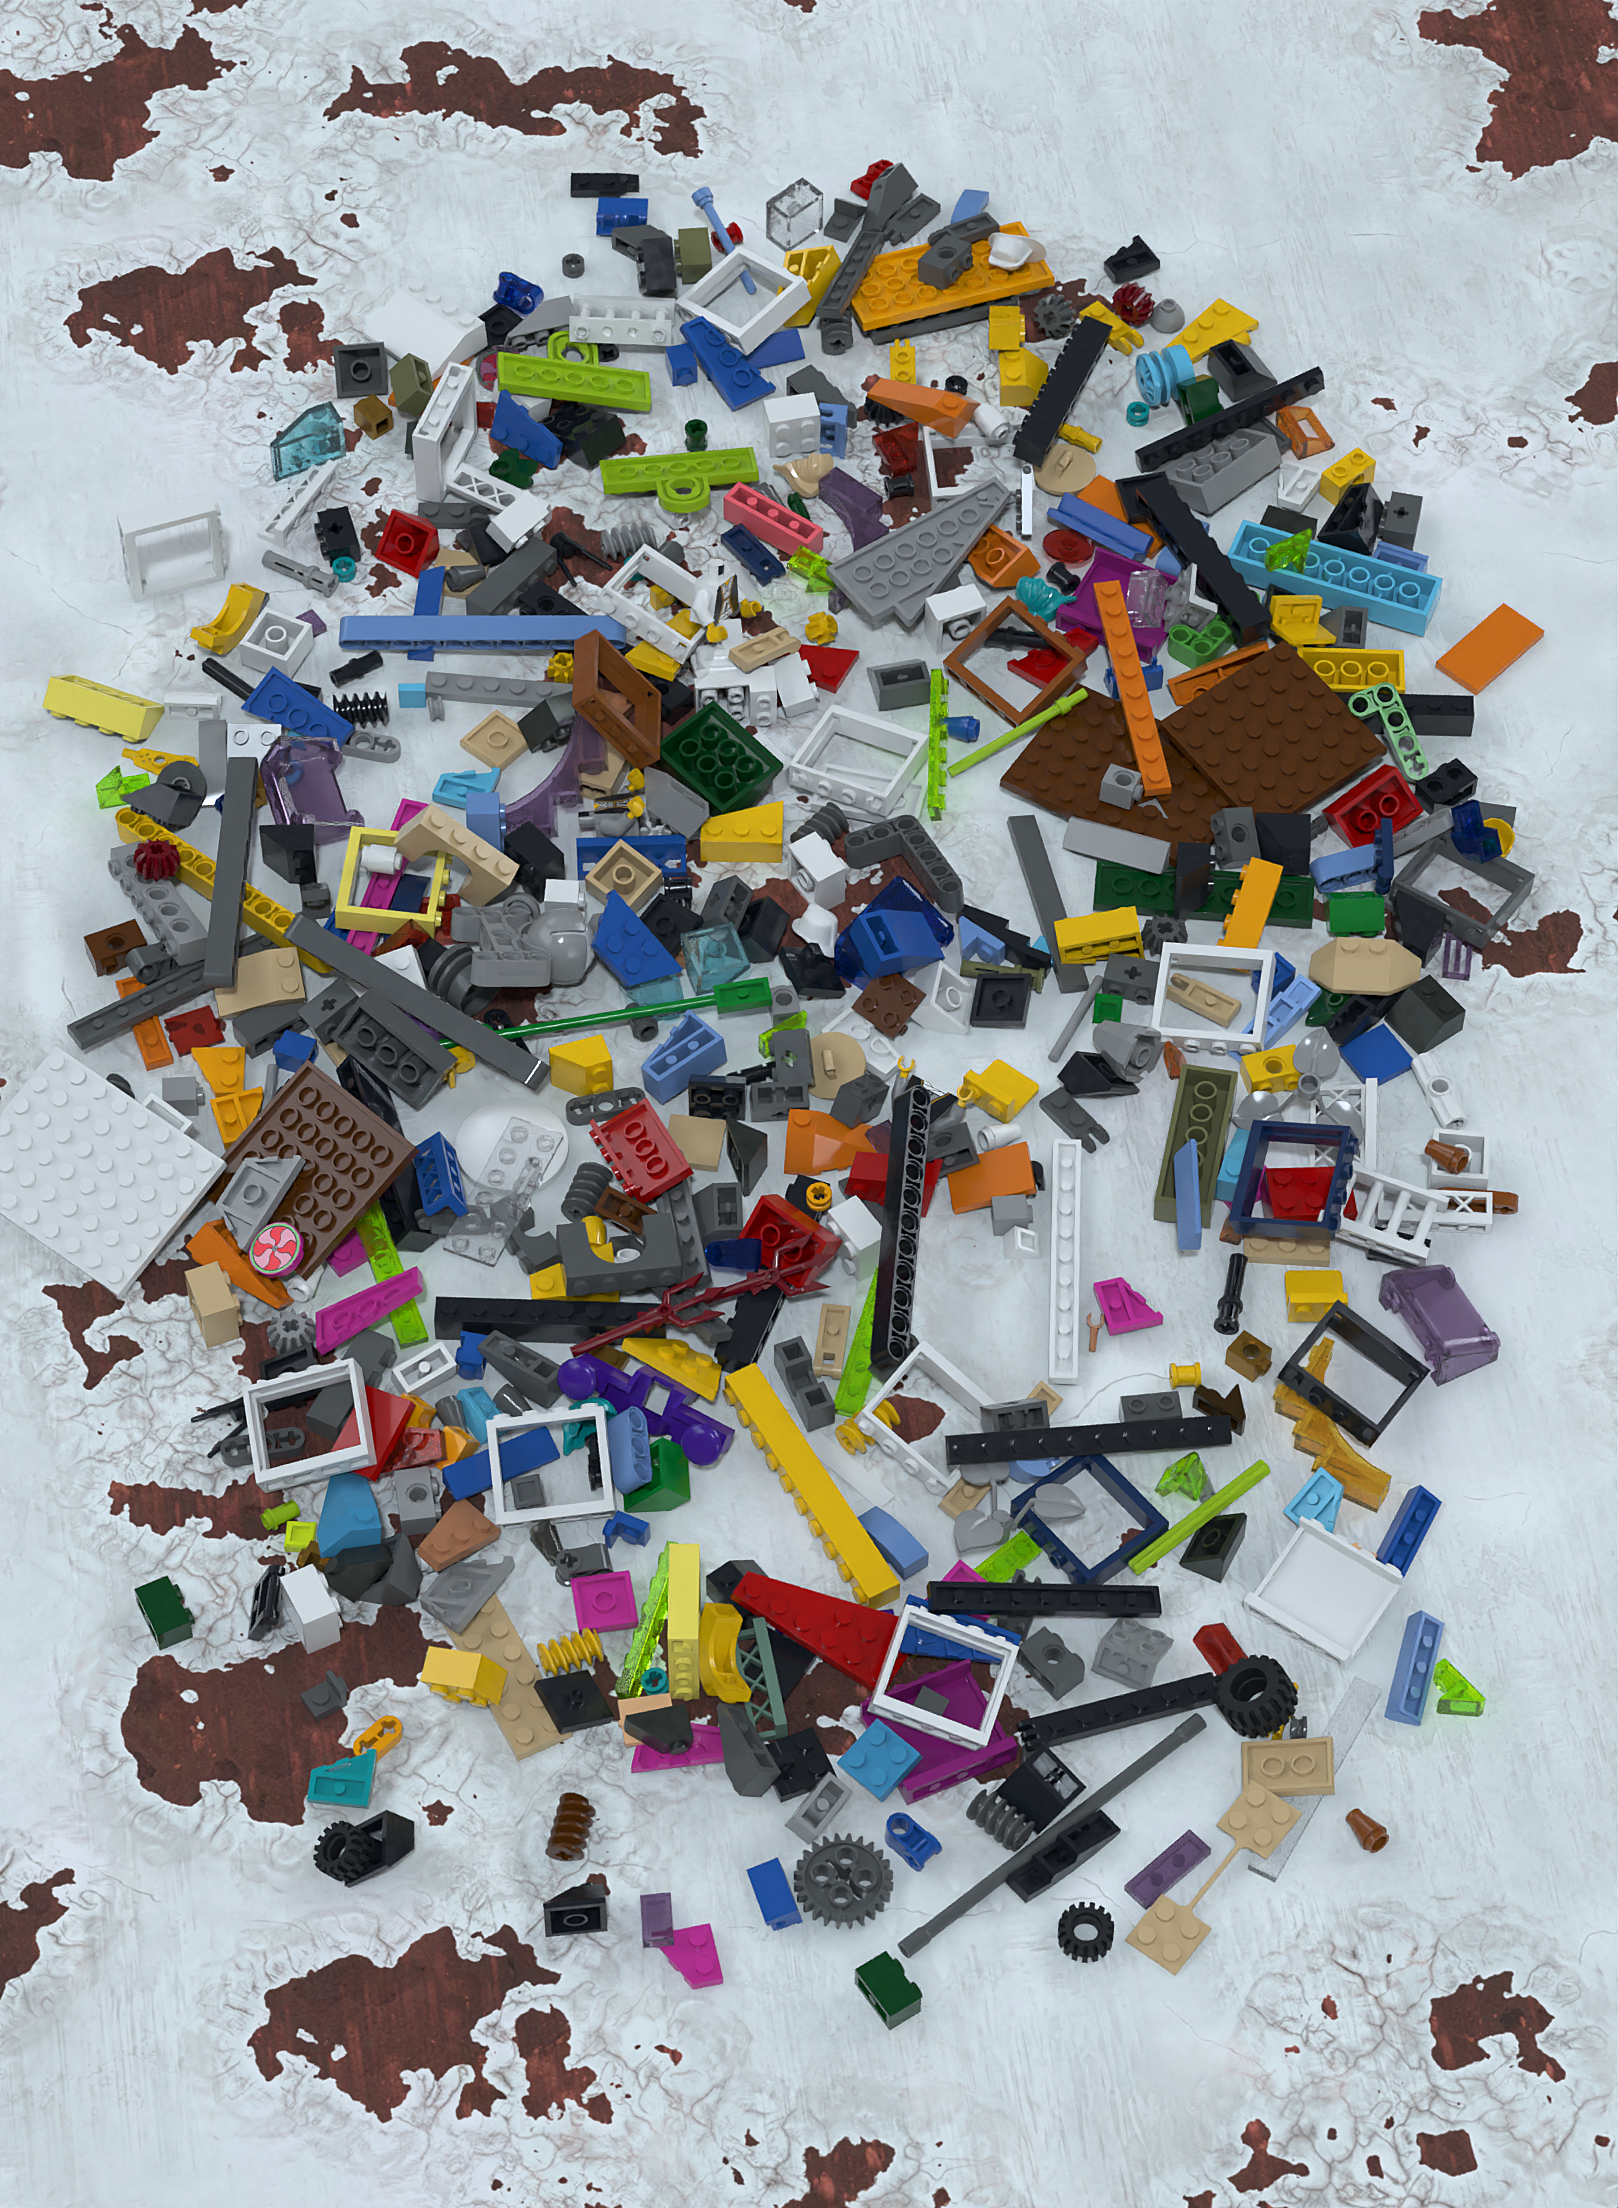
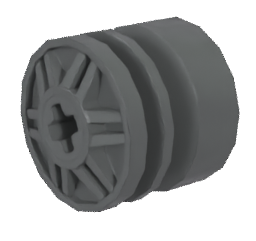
M459 943L450 947L436 960L428 976V987L435 994H438L441 999L447 1000L449 1005L472 1017L484 1010L493 1001L500 987H482L470 982L472 954L474 951L469 945Z

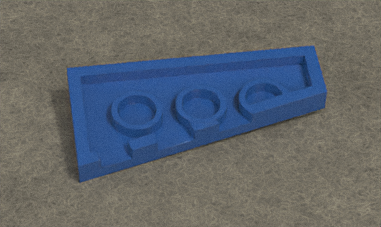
M703 316L681 325L679 329L732 411L775 392L777 387L761 377V372L755 366L751 367L742 358L743 354L739 350L733 349L725 342L726 338Z
M272 666L241 707L244 712L274 724H282L284 728L339 750L356 729L352 724L274 666Z
M911 1594L907 1596L904 1607L906 1604L918 1608L923 1606L929 1612L927 1600ZM934 1614L937 1616H950L956 1620V1623L966 1627L969 1625L979 1627L984 1630V1634L992 1637H1005V1641L1016 1646L1019 1645L1022 1636L965 1614ZM909 1624L906 1627L898 1653L956 1660L970 1659L973 1662L999 1665L1002 1661L999 1658Z

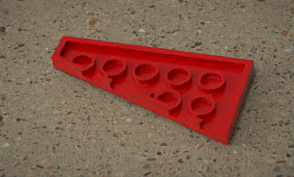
M746 1572L730 1599L759 1618L765 1617V1622L871 1692H874L899 1616L753 1572ZM897 1654L886 1689L909 1654Z

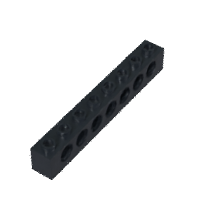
M542 580L518 597L520 615H588ZM626 642V647L618 651L625 657L633 647ZM637 669L661 693V721L664 720L670 726H673L694 709L693 691L675 678L672 682ZM598 670V675H599L600 677H602V678H606V677ZM651 691L648 692V697L653 695Z

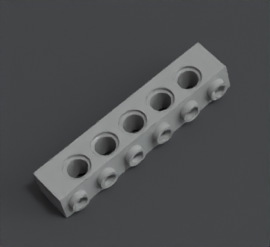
M138 841L111 848L110 860L108 861V869L111 876L116 877L122 891L129 895L133 906L142 913L145 923L152 927L156 938L163 942L170 957L173 956L179 966L205 959L208 932L170 880L158 879L155 882L154 879L145 880L144 876L137 875L134 868L133 855L138 844L142 842Z

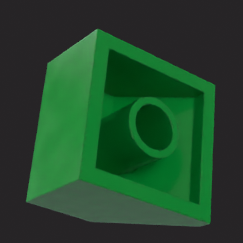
M1375 891L1323 892L1326 929L1330 933L1334 932V936L1347 937L1350 936V932H1361L1363 936L1378 935V931H1385V904L1382 895Z
M664 1437L649 1444L652 1479L631 1493L623 1494L625 1512L671 1511L690 1500L689 1463L681 1445Z

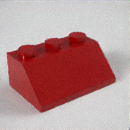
M1384 764L1321 812L1335 834L1350 849L1373 843L1374 829H1379L1381 818H1392L1394 834L1424 812L1398 768Z
M771 1194L761 1195L735 1244L770 1269L775 1249L815 1232L804 1249L797 1247L781 1254L780 1270L812 1260L815 1254L835 1256L843 1240L780 1195ZM832 1259L822 1268L813 1266L784 1276L783 1279L796 1288L807 1286L830 1265Z

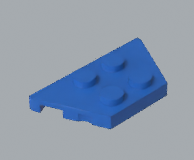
M614 889L609 891L605 898L607 902L604 912L600 914L597 923L598 930L594 933L590 946L626 987L681 972L683 968Z

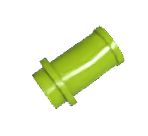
M291 1499L274 1509H265L260 1517L268 1531L271 1529L275 1531L279 1525L299 1517L301 1514L297 1503Z

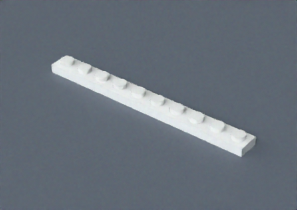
M1053 1139L1048 1384H1078L1081 1140Z

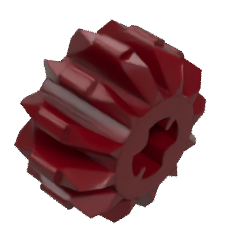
M1127 282L1114 293L1111 306L1116 309L1115 315H1119L1122 321L1126 320L1130 326L1133 324L1139 326L1152 316L1156 302L1151 299L1152 293L1145 291V286L1139 287L1137 282L1133 284Z
M157 838L156 841L146 839V842L139 843L133 855L134 868L137 875L144 876L145 880L154 879L156 882L158 879L167 881L168 877H174L176 871L179 870L180 856L177 846L170 844L169 840L159 841Z

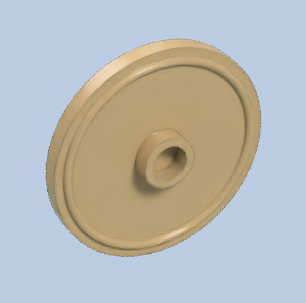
M1070 444L1053 445L1041 468L1032 464L1035 483L1044 491L1054 495L1063 496L1065 492L1073 495L1078 494L1096 475V464L1092 456L1084 449Z
M826 1032L810 1040L816 1086L808 1087V1092L819 1099L835 1100L841 1085L866 1073L864 1051L855 1039L840 1032Z

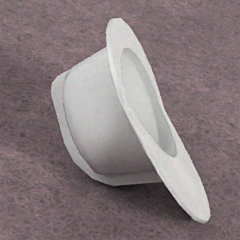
M997 232L991 234L988 239V243L992 248L989 263L1005 270L1013 271L1018 269L1024 262H1038L1046 257L1047 250L1040 241L1031 237Z
M811 903L802 918L793 921V931L808 943H819L825 956L838 959L848 954V944L838 933V920L832 912L825 910L816 903Z

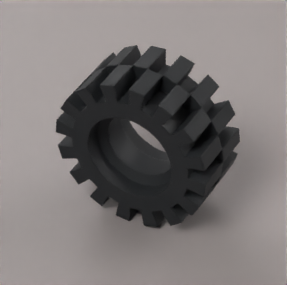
M339 1821V1824L334 1822L331 1824L332 1829L326 1827L323 1830L325 1833L324 1837L319 1835L317 1840L320 1841V1845L314 1846V1850L318 1853L313 1855V1860L317 1861L315 1866L319 1871L337 1881L342 1882L343 1880L346 1882L350 1881V1877L355 1878L358 1876L357 1870L361 1872L364 1870L365 1867L362 1864L364 1861L367 1863L369 1861L366 1853H371L372 1847L368 1846L371 1840L367 1837L368 1834L348 1822ZM346 1845L344 1852L339 1857L341 1850Z
M1085 1901L1079 1902V1908L1072 1904L1069 1906V1912L1065 1909L1062 1913L1058 1926V1944L1060 1948L1064 1947L1063 1953L1066 1956L1072 1953V1960L1077 1961L1078 1956L1082 1957V1963H1087L1088 1957H1091L1092 1962L1098 1961V1955L1103 1958L1107 1955V1950L1110 1951L1114 1938V1921H1111V1914L1109 1912L1104 1914L1105 1908L1100 1905L1098 1909H1095V1903L1090 1902L1089 1907H1085ZM1080 1924H1090L1097 1929L1098 1935L1093 1940L1085 1941L1076 1937L1074 1929Z

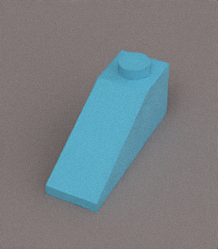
M1237 1128L1217 1178L1216 1199L1233 1202L1250 1134L1249 1130Z

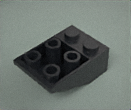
M572 402L561 405L558 411L541 420V423L563 443L561 454L574 464L588 468L594 466L599 460H602L627 441L616 414Z

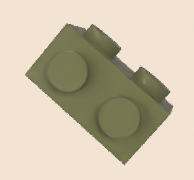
M708 227L678 229V239L673 240L674 255L679 254V258H675L676 273H681L682 283L698 282L712 270Z
M408 353L389 370L397 408L403 413L417 417L426 409L434 393V387L428 362Z

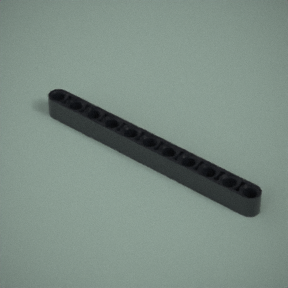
M915 1085L898 1095L893 1105L870 1348L872 1364L882 1371L904 1361L909 1353L931 1111V1095L922 1085Z

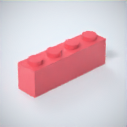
M738 482L723 497L724 519L735 525L742 523L753 535L808 565L823 550L822 527L743 483Z

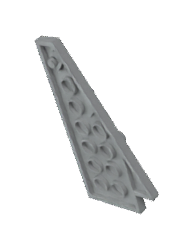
M995 476L826 567V575L872 624L894 612L910 627L924 611L925 598L938 593L1010 501L1011 492Z

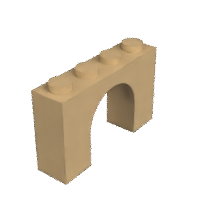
M432 803L401 827L391 846L398 847V853L403 854L412 863L431 850L444 851L461 859L471 871L466 875L457 894L475 907L484 906L509 887L520 866Z

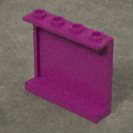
M1096 547L1094 561L1072 595L1076 596L1077 600L1068 603L1066 606L1063 604L1059 606L1056 611L1055 628L1069 632L1079 627L1098 637L1099 645L1107 648L1093 593V583L1119 580L1139 660L1150 664V659L1158 655L1169 636V633L1164 632L1165 620L1163 619V614L1167 606L1165 593L1170 585L1176 583L1178 577L1117 555L1112 551Z
M970 1659L952 1662L940 1671L925 1673L918 1680L908 1684H898L891 1691L884 1693L888 1697L913 1705L922 1686H925L949 1699L941 1717L979 1730L988 1703L971 1673ZM872 1696L860 1703V1719L866 1730L878 1718L923 1757L897 1786L907 1806L1017 1759L1018 1745L1013 1736L1007 1738L997 1718L995 1719L987 1746L972 1751L867 1711Z

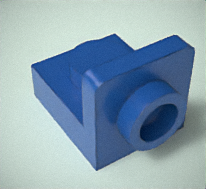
M617 1510L613 1519L609 1518L604 1525L602 1535L605 1536V1545L612 1549L618 1536H620L629 1544H639L646 1547L650 1540V1523Z

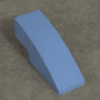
M875 1506L857 1517L887 1564L890 1563L903 1580L928 1566L929 1553L905 1527L887 1512Z

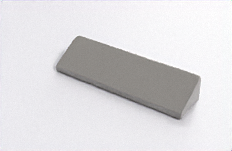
M1071 816L1063 840V848L1152 873L1162 874L1169 867L1171 843Z

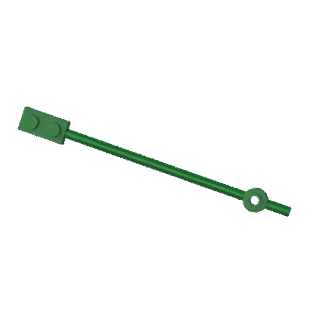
M768 977L713 985L714 995L493 1030L491 1026L481 1024L505 1039H513L709 1006H716L717 1013L723 1014L772 1006L773 1002ZM448 1038L439 1039V1043L446 1049L460 1046Z

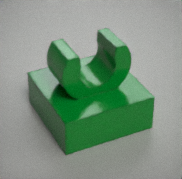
M1096 993L1092 1023H1102L1104 1020L1121 1022L1124 996Z

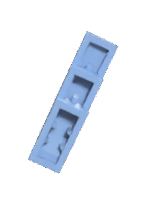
M1300 973L1285 992L1282 993L1280 991L1270 1003L1263 1051L1272 1048L1323 993L1318 986ZM1255 1016L1241 1032L1242 1034H1253ZM1239 1051L1226 1052L1241 1063V1056H1244V1054L1239 1053Z

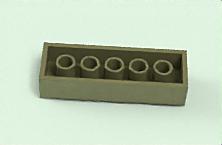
M1182 1064L1154 1200V1220L1177 1223L1174 1155L1190 1139H1195L1197 1141L1201 1227L1210 1228L1216 1200L1217 1178L1225 1155L1237 1094V1071Z

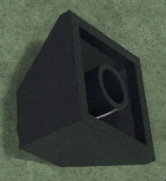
M1256 812L1255 827L1261 860L1283 866L1282 874L1309 875L1311 814Z
M1398 889L1395 895L1391 929L1395 941L1422 960L1421 968L1425 969L1441 948L1446 914Z
M1075 1051L1057 1075V1078L1064 1084V1090L1073 1096L1138 1094L1140 1091L1133 1082L1125 1081L1118 1077L1099 1053Z
M385 1810L356 1825L355 1827L368 1834L367 1837L371 1840L368 1846L372 1847L371 1853H366L369 1861L368 1863L363 1862L364 1870L362 1872L357 1870L358 1876L355 1878L350 1877V1881H346L344 1886L350 1888L391 1867L412 1851L415 1840L414 1821Z
M583 1883L580 1886L571 1887L543 1903L546 1937L607 1931L606 1898L603 1884Z

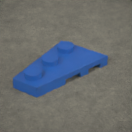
M508 390L500 391L490 437L511 448H517L519 452L551 469L557 467L563 443L542 423H536L528 415L529 411L523 405L519 406L512 400V394Z

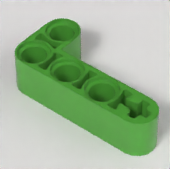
M1255 591V593L1257 594L1258 600H1259V602H1260V596H1259V594ZM1217 615L1200 633L1186 625L1178 624L1173 626L1169 631L1168 654L1180 663L1194 669L1222 657L1238 640L1220 616Z
M1383 682L1352 695L1347 703L1348 711L1360 720L1377 714L1404 779L1411 784H1416L1418 780L1425 778L1429 772V764L1395 686L1391 683ZM1382 690L1389 692L1391 700L1389 702L1380 701L1377 697V692ZM1358 700L1364 702L1366 711L1362 713L1356 712L1352 706L1353 702ZM1390 715H1397L1400 717L1402 724L1399 727H1393L1388 723V717ZM1403 739L1410 741L1412 750L1408 752L1402 751L1399 748L1398 742ZM1414 754L1417 755L1412 760L1416 768L1421 767L1422 769L1419 776H1417L1416 772H1410L1413 764L1409 758Z

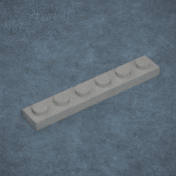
M427 671L425 688L426 699L428 697L437 699L438 696H441L442 700L535 708L546 698L573 691V684Z

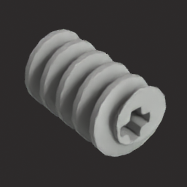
M647 521L641 523V528L637 523H633L631 530L626 525L621 527L620 532L616 527L611 528L610 534L606 529L601 530L600 546L606 563L608 555H611L613 560L617 561V556L620 552L623 558L626 559L629 550L634 555L638 548H641L644 544L651 546L657 551L655 534Z

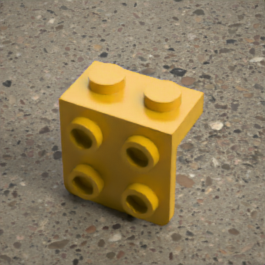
M1281 595L1271 597L1269 611L1272 615L1270 629L1277 636L1285 639L1290 646L1303 647L1304 644H1312L1318 647H1325L1327 644H1334L1337 638L1319 624L1323 598L1319 595Z
M1000 1059L994 1060L981 1075L970 1069L963 1077V1084L968 1086L964 1097H968L970 1092L974 1090L977 1098L973 1103L1004 1124L1009 1123L1039 1092V1085Z
M1289 1270L1285 1273L1288 1322H1320L1337 1300L1348 1307V1295L1343 1291L1342 1273L1339 1270ZM1335 1313L1340 1319L1342 1318L1339 1314Z

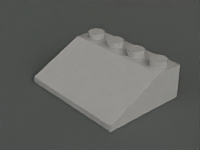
M1241 427L1228 433L1225 437L1215 439L1201 448H1196L1177 459L1168 461L1153 473L1165 471L1170 485L1172 484L1175 487L1178 496L1183 502H1186L1193 510L1211 514L1218 511L1219 507L1227 501L1236 498L1241 491L1253 486L1262 476L1271 473L1283 461L1274 435Z

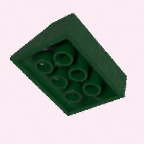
M714 700L660 741V759L655 762L660 770L708 802L709 815L711 817L751 808L784 767V764Z

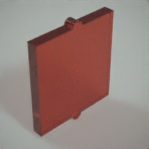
M210 1005L164 1020L169 1033V1042H173L179 1057L191 1054V1048L212 1047L225 1042L220 1029V1020H216Z

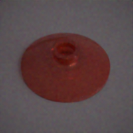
M1057 529L1049 532L1043 539L1045 553L1059 562L1081 563L1090 559L1094 554L1095 545L1092 539L1073 529Z

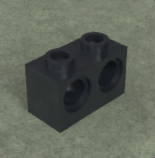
M1455 758L1449 763H1443L1435 772L1425 778L1418 780L1415 785L1414 795L1421 807L1431 815L1433 814L1434 804L1456 807L1462 803L1463 799L1467 800L1474 796L1478 777L1458 758Z

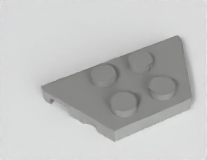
M293 1155V1159H280L278 1156L266 1157L265 1159H259L258 1157L245 1158L215 1204L217 1211L225 1220L227 1228L238 1242L237 1245L243 1252L248 1254L253 1238L257 1232L265 1227L306 1163L301 1156Z
M504 1556L503 1562L487 1565L486 1559H481L468 1563L457 1562L443 1569L420 1597L422 1609L454 1632L460 1634L515 1567L513 1557Z

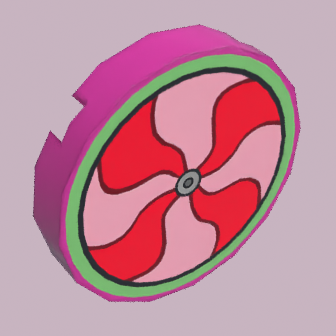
M275 1222L266 1225L257 1232L251 1242L249 1249L250 1263L258 1273L267 1278L286 1276L296 1269L303 1259L304 1238L294 1226L286 1222Z

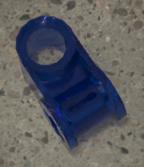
M501 272L499 274L498 280L500 282L497 290L492 295L493 299L499 304L506 305L522 314L532 313L544 299V292L541 287L511 272Z
M728 1238L722 1241H712L706 1247L705 1255L708 1262L716 1267L761 1269L762 1239Z

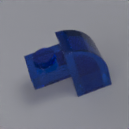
M1471 799L1451 808L1455 830L1450 832V836L1454 846L1466 860L1482 864L1503 855L1498 830L1484 826L1478 800Z

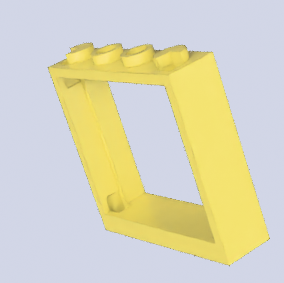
M351 826L335 908V928L422 938L432 937L434 939L436 926L440 927L442 924V912H439V908L445 907L446 891L443 890V886L449 885L450 869H447V864L452 865L453 855L439 850H431L423 854V856L437 857L427 914L351 906L362 849L364 846H371V844L392 846L399 832Z
M669 1544V1693L671 1699H684V1701L700 1699L698 1637L701 1619L700 1544Z

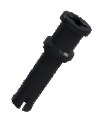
M1008 626L1007 628L998 627L983 642L984 647L995 645L1005 646L1009 650L1015 647H1028L1057 651L1037 633L1020 631L1014 628V626Z
M1234 1253L1230 1256L1224 1295L1218 1300L1217 1308L1219 1315L1214 1321V1329L1224 1335L1236 1334L1240 1327L1238 1316L1243 1310V1303L1240 1297L1246 1264L1248 1263L1247 1256L1241 1253Z

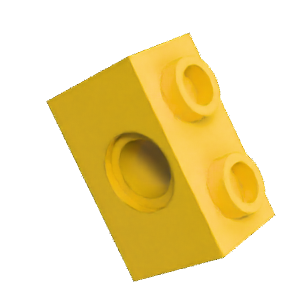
M1359 447L1355 448L1321 473L1319 494L1336 507L1349 485L1374 482L1376 461Z
M1295 1044L1241 1056L1240 1075L1248 1094L1256 1091H1266L1272 1094L1297 1089L1298 1080L1303 1074L1297 1072L1293 1065Z

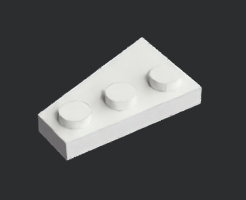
M851 1005L823 1028L820 1034L840 1032L851 1036L864 1051L866 1070L880 1077L885 1082L899 1070L897 1062L901 1056L885 1037L879 1036L874 1029L875 1025L854 1011Z

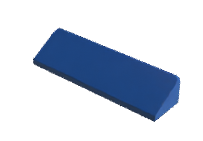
M795 328L771 334L747 356L743 354L742 358L751 367L755 366L757 369L805 359V353L799 332ZM702 366V368H703V370H704V372H705V375H706V377H707V380H708V381L712 380V379L710 378V376L708 375V373L706 372V370L704 369V367Z
M439 566L420 572L413 616L441 615L446 566ZM429 646L425 650H408L407 660L434 662V646Z
M541 1426L499 1444L502 1482L560 1458L559 1451L546 1426ZM489 1449L442 1469L443 1484L456 1502L493 1487Z
M1422 1485L1410 1489L1376 1552V1560L1384 1565L1389 1563L1398 1568L1404 1579L1442 1501Z

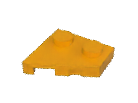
M245 1047L191 1048L192 1058L200 1067L201 1074L205 1081L209 1083L210 1090L215 1098L244 1091Z
M262 1086L210 1099L212 1113L225 1150L229 1149L259 1115L264 1097Z

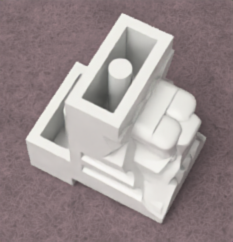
M741 618L722 620L715 627L724 626L728 637L719 642L698 646L695 654L690 656V665L694 673L695 714L714 700L735 720L749 718L750 726L777 724V687L774 666L756 667L745 672L728 658L729 649L744 643Z

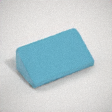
M482 1386L461 1389L456 1397L457 1400L462 1401L466 1425L481 1445L487 1444L486 1420H493L494 1415L502 1413L496 1408L495 1403ZM511 1429L497 1431L498 1437L511 1431Z

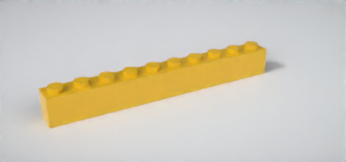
M753 1363L725 1376V1389L722 1390L725 1401L729 1406L733 1405L735 1407L740 1424L743 1427L747 1426L751 1432L753 1444L757 1449L761 1448L765 1453L768 1467L771 1471L776 1470L783 1490L786 1493H791L796 1510L800 1515L804 1514L807 1518L812 1535L815 1538L819 1537L822 1541L823 1550L829 1560L833 1559L837 1564V1571L842 1581H848L852 1587V1594L857 1604L878 1609L899 1599L900 1582L757 1364Z

